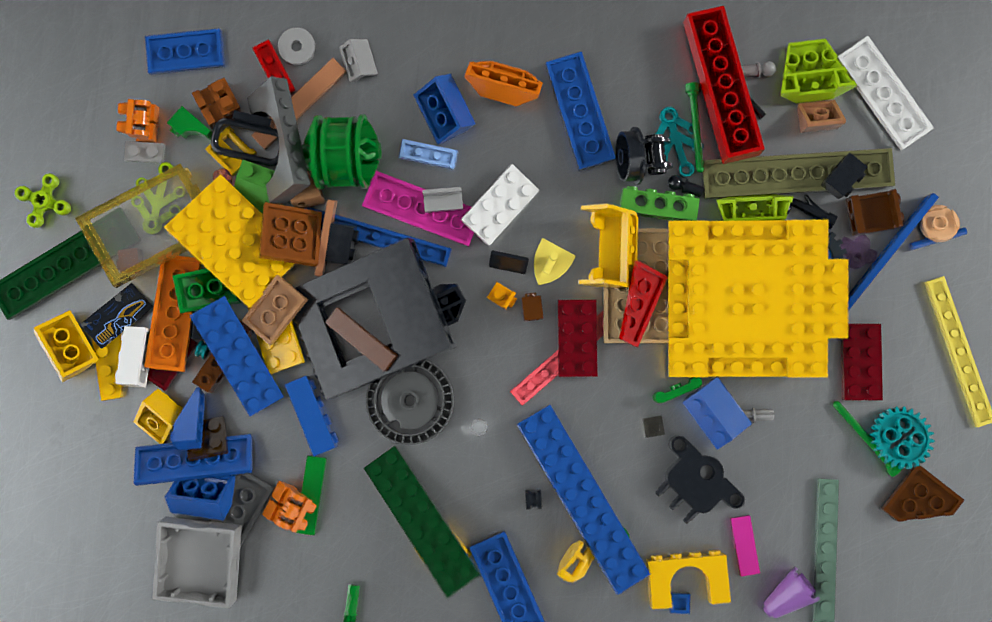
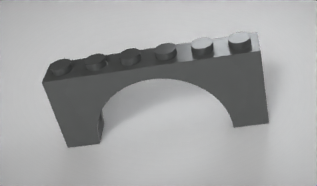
M270 76L247 100L250 114L263 117L270 115L276 125L279 136V158L275 172L266 184L269 203L286 204L310 185L288 81L285 78Z

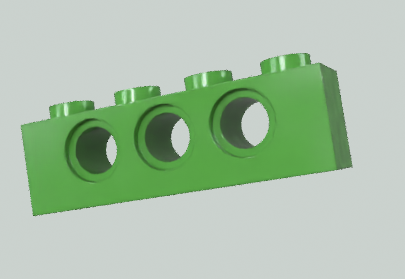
M627 186V189L623 188L621 192L620 207L633 210L640 217L670 221H697L700 198H695L693 194L679 196L676 195V192L672 191L657 193L655 189L641 191L638 190V187ZM638 197L643 198L645 205H637L635 199ZM655 200H661L664 207L661 209L657 208L654 204ZM675 202H679L682 205V211L674 209L673 205Z

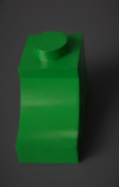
M183 106L167 122L172 127L170 131L178 138L180 135L185 139L191 135H201L209 140L211 139L212 131Z

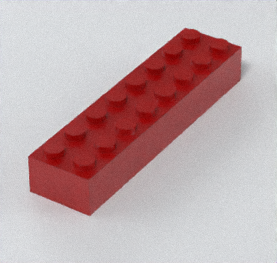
M719 6L688 13L683 24L722 163L726 164L760 156L765 147L725 7Z

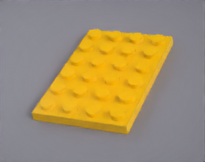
M221 174L164 226V229L249 309L263 295V292L276 275L283 277L295 265L294 263L259 258L262 213Z

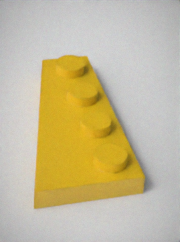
M122 333L103 349L92 339L93 350L99 359L96 362L101 401L123 397L124 386L115 383V373L119 363L118 354L121 351Z

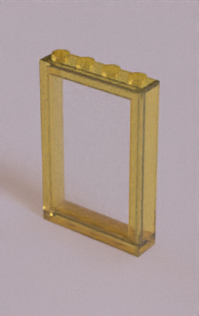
M181 163L75 217L108 279L115 288L187 251L164 229L168 222L201 193L197 184L192 185L190 181L192 175L187 167L183 169Z

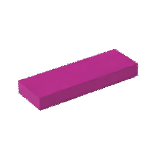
M750 515L730 518L740 576L760 574Z

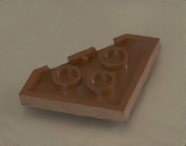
M919 465L915 468L912 467L881 509L898 522L951 516L955 514L964 502V499Z

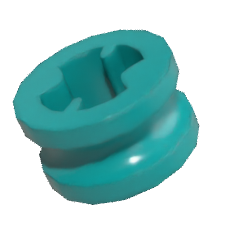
M203 340L198 343L195 356H201L202 359H206L210 349Z

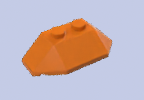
M494 61L469 62L464 76L481 97L516 107L537 99L543 82L537 80L528 71Z

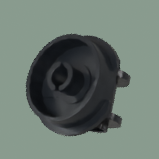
M632 127L630 131H621L617 136L615 148L616 167L620 180L622 182L632 181L634 185H640L644 179L645 172H648V175L666 174V170L673 168V163L666 162V156L664 155V145L670 144L671 139L663 137V134L647 135L643 139L642 132L638 127Z

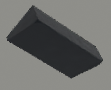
M492 250L489 267L525 274L529 259Z

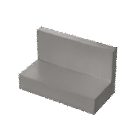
M349 39L339 46L350 82H356L364 76L378 75L367 39Z
M461 187L422 190L425 213L463 210Z

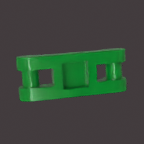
M691 377L688 383L684 385L677 383L670 386V391L665 393L655 392L653 400L656 403H664L701 387L702 380L699 377Z

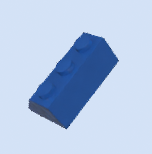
M451 74L434 77L413 95L437 145L465 133L476 124Z
M715 377L694 391L682 402L717 450L732 441L752 424L718 377Z
M228 475L173 482L165 495L170 513L224 520L232 506L235 476Z

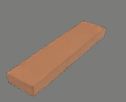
M327 200L320 239L319 264L315 268V276L325 275L328 239L331 223L335 219L337 200Z

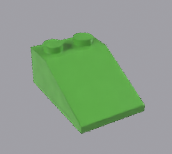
M242 160L234 187L263 214L264 203H269L266 184L270 181L275 171Z

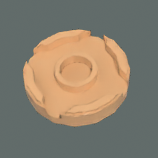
M944 205L932 206L919 222L923 235L934 242L951 240L960 228V220L956 212Z

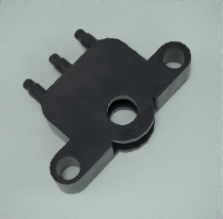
M682 436L670 438L669 448L678 459L667 469L665 481L660 485L655 494L660 497L671 487L678 496L672 501L669 508L674 510L683 501L692 508L683 519L686 524L692 521L699 513L711 511L721 500L729 507L735 509L741 508L744 505V495L727 478L723 477L724 469L719 460L711 456L702 455ZM677 439L683 442L680 450L674 448V442ZM704 465H710L712 468V474L707 479H703L700 474L701 468ZM733 494L738 495V502L736 504H731L730 497Z

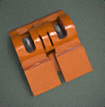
M128 99V102L118 103V113L120 115H127L126 121H117L116 130L119 133L127 134L131 138H136L137 142L157 143L158 126L155 124H158L160 107L151 104L147 100Z
M278 481L271 495L275 500L269 499L262 515L283 529L295 533L297 530L304 531L308 524L304 516L306 512L312 514L316 504L304 494L298 492L295 486Z

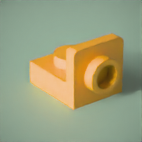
M496 282L487 296V299L505 310L508 307L512 308L517 301V298H515L516 292L511 291Z

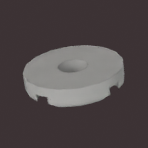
M291 28L280 36L278 51L286 63L301 66L308 63L315 54L316 43L313 36L307 30ZM294 43H301L302 48L299 51L292 50Z

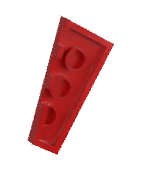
M634 261L619 336L620 340L634 347L639 346L668 279V276L640 261Z

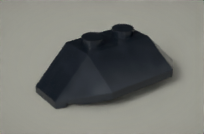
M440 284L433 287L447 325L450 326L458 322L466 303V299L458 284Z

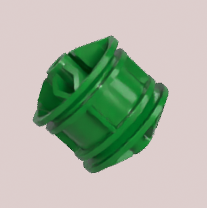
M360 114L358 120L355 116L325 117L323 119L321 115H315L304 139V144H302L307 171L317 189H324L325 186L358 187L359 184L362 189H367L382 156L381 143H379L378 137L365 114Z

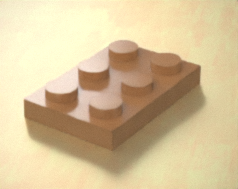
M276 275L263 292V295L241 321L269 345H273L308 299L281 276Z

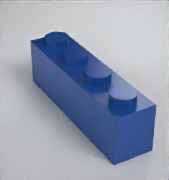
M304 376L285 384L313 456L338 447L336 444L339 442L335 431H331L329 426L332 424L328 414H324L322 409L324 407L323 400L315 392V389H317L315 380L313 378L310 379L309 376Z

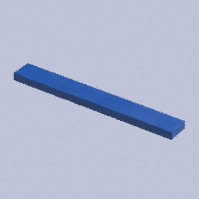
M935 193L929 194L923 199L848 293V311L939 197Z
M312 207L305 208V209H308V210H314V211H320V212H322V219H321V231H322L325 211H322V210H319V209H315V208H312ZM335 214L334 221L357 225V231H359L358 242L383 249L403 239L412 238L423 261L447 267L451 248Z

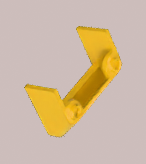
M611 204L581 206V210L592 213L590 218L591 224L595 229L600 230L599 267L591 270L589 280H579V284L593 287L629 288L634 261H637L638 257L637 213L633 210Z

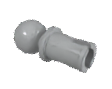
M769 61L765 62L762 66L760 62L752 65H741L744 77H760L761 73L769 77L776 72L775 64Z

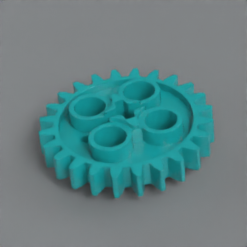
M897 406L892 408V410L889 408L885 410V413L879 414L880 418L874 420L877 425L871 426L875 432L870 434V436L875 437V440L870 443L876 444L877 447L873 451L880 452L878 458L884 456V464L891 461V467H896L898 464L900 470L904 467L907 470L911 469L912 466L915 468L919 466V463L926 462L925 458L931 456L927 451L934 449L929 444L935 442V440L929 437L934 432H928L927 430L931 425L924 424L926 418L920 419V412L914 415L913 409L911 408L906 411L905 406L900 408V410ZM900 421L904 422L905 429L901 427ZM912 427L914 428V431L905 436L901 442L897 443L892 449L890 448V445L900 439L903 434L907 433ZM886 432L891 435V440L886 437ZM913 436L917 437L918 444L914 442ZM899 447L904 450V456L900 454Z

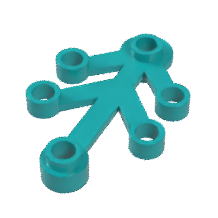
M665 107L660 112L661 124L656 134H664L667 127L669 128L671 143L664 145L666 161L674 144L680 163L678 173L680 176L688 178L694 173V165L687 161L682 143L691 147L695 153L694 140L678 132L676 125L686 129V132L693 136V132L689 130L692 123L680 118L675 108ZM666 114H670L672 119L668 120ZM682 168H688L689 172L684 173Z

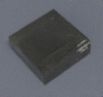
M662 416L642 419L645 438L665 435Z

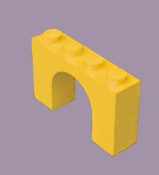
M709 550V554H701L700 551L689 552L687 556H682V553H672L670 557L662 558V555H652L651 559H646V566L650 572V575L647 577L650 606L652 609L672 608L671 579L676 571L686 566L697 567L704 573L708 601L711 604L731 603L727 557L720 550Z

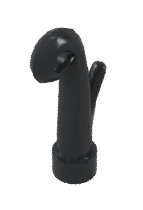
M807 194L804 195L807 203L793 198L787 214L790 213L792 206L815 220H828V229H832L838 218L837 215L824 211Z

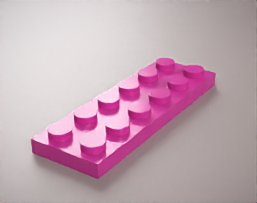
M375 172L362 207L467 247L470 246L474 232L461 221V218L471 209V206L463 204V210L425 213L422 190L426 189L384 173Z

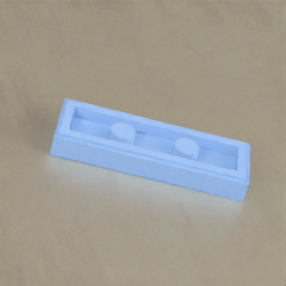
M402 139L398 158L454 170L458 150Z

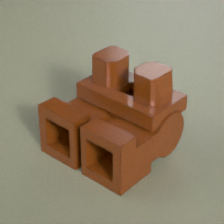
M225 78L211 83L203 90L192 92L196 103L212 130L218 120L233 118L234 110L241 111V107Z

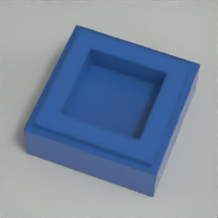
M671 592L672 608L669 609V612L690 614V593Z

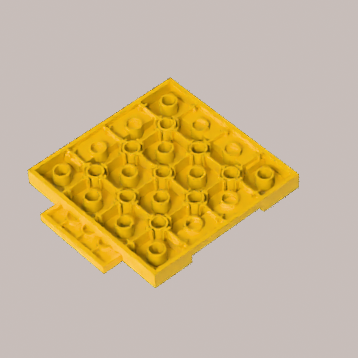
M828 220L668 221L669 377H828V338H848V259H828Z

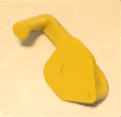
M582 541L573 543L559 563L557 575L567 582H575L581 579L595 558L588 546L583 554L580 552L584 544ZM577 559L579 563L573 573L570 574L566 569Z

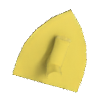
M542 238L534 257V273L538 286L560 278L569 269L576 255Z

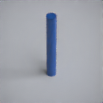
M965 227L960 228L953 238L967 235V229ZM926 238L910 243V248L915 250L939 242Z

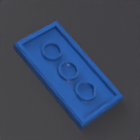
M220 28L145 36L147 67L150 75L225 67Z

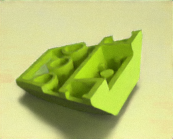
M826 39L788 43L780 96L794 103L829 100L855 88L857 84L847 74L848 70L842 67L837 59V54Z
M773 194L734 196L717 199L716 201L723 221L785 220L787 218V212L794 196Z

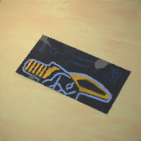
M130 283L84 320L80 326L103 349L124 331V326H131L152 309L153 306L133 283Z

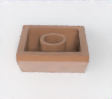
M835 100L797 104L801 133L838 129L846 123V119Z

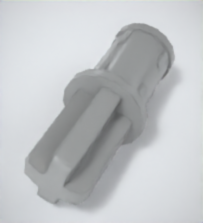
M752 408V410H743L753 423H756V421L774 420L773 409L755 410V408Z

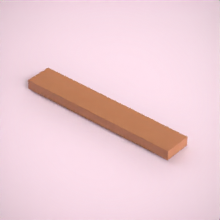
M334 58L291 97L296 121L347 73ZM254 132L251 135L265 150L278 139L276 136Z

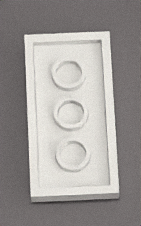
M511 164L461 218V221L487 246H490L537 194L539 189Z

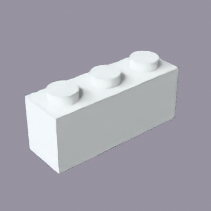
M124 326V332L121 335V351L118 354V369L115 373L116 384L126 387L146 388L149 368H145L144 365L150 329L146 327Z

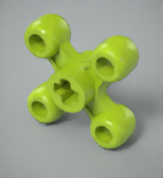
M48 173L42 177L43 185L40 191L32 192L26 186H18L15 189L14 194L18 200L24 202L31 201L34 206L32 213L28 214L26 218L27 224L33 228H40L44 224L43 215L45 211L53 209L62 216L68 215L71 212V205L67 201H57L52 196L53 190L59 185V178L54 174Z

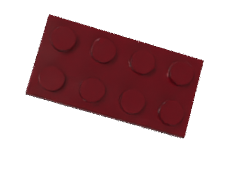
M558 300L559 377H598L597 300Z
M848 324V338H841L842 400H883L881 324Z

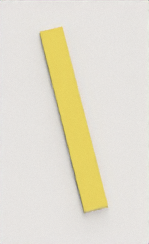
M942 276L924 282L975 427H981L992 423V409L945 277Z

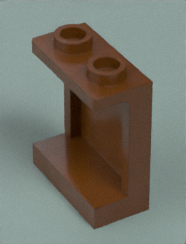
M896 189L862 196L854 195L845 199L852 236L892 230L903 226L904 214L900 211L899 206L901 198Z

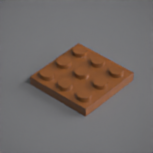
M265 202L262 214L259 258L317 267L319 264L322 212Z

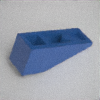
M196 387L175 421L173 431L170 434L171 443L178 450L198 449L202 446L205 394L200 387Z

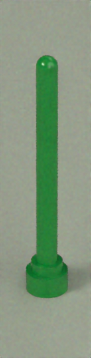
M691 82L685 85V92L690 97L696 170L702 173L704 171L697 97L701 92L700 83Z
M835 401L833 407L872 450L876 448V444L870 443L873 441L872 437L839 401ZM874 451L877 456L880 454L879 451ZM883 456L880 459L884 462L885 457ZM891 461L885 464L886 472L891 477L896 476L903 470L899 469L898 464L892 468Z

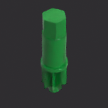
M348 584L343 622L356 621L359 585Z

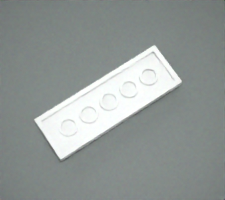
M869 36L838 56L837 59L842 67L848 70L847 74L851 80L856 82V89L900 151L934 129Z

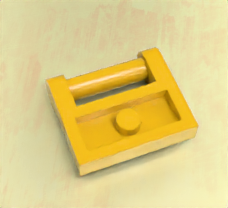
M230 126L220 133L218 140L220 147L232 150L224 142L229 138L244 153L257 154L253 148H249L234 133V129ZM211 143L205 148L233 177L236 175L242 160L217 154L212 149Z

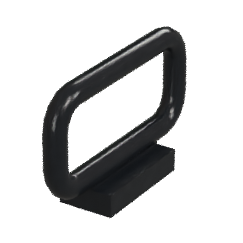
M234 110V119L222 118L215 123L211 136V147L217 154L266 166L277 165L279 149L277 156L269 159L222 148L218 144L221 129L225 125L279 138L278 131L274 128L275 123L273 119Z

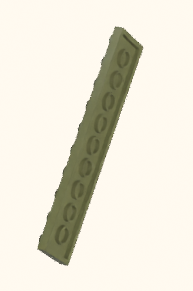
M892 148L761 156L723 164L721 159L703 160L704 199L827 191L821 184L849 152L868 166L864 171L866 174L859 183L855 182L852 186L854 190L894 187L895 176Z

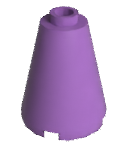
M797 567L791 569L764 601L765 607L763 609L769 617L773 616L776 619L820 600L819 596L815 598L813 593L816 590L804 574L798 575L796 572L798 570Z

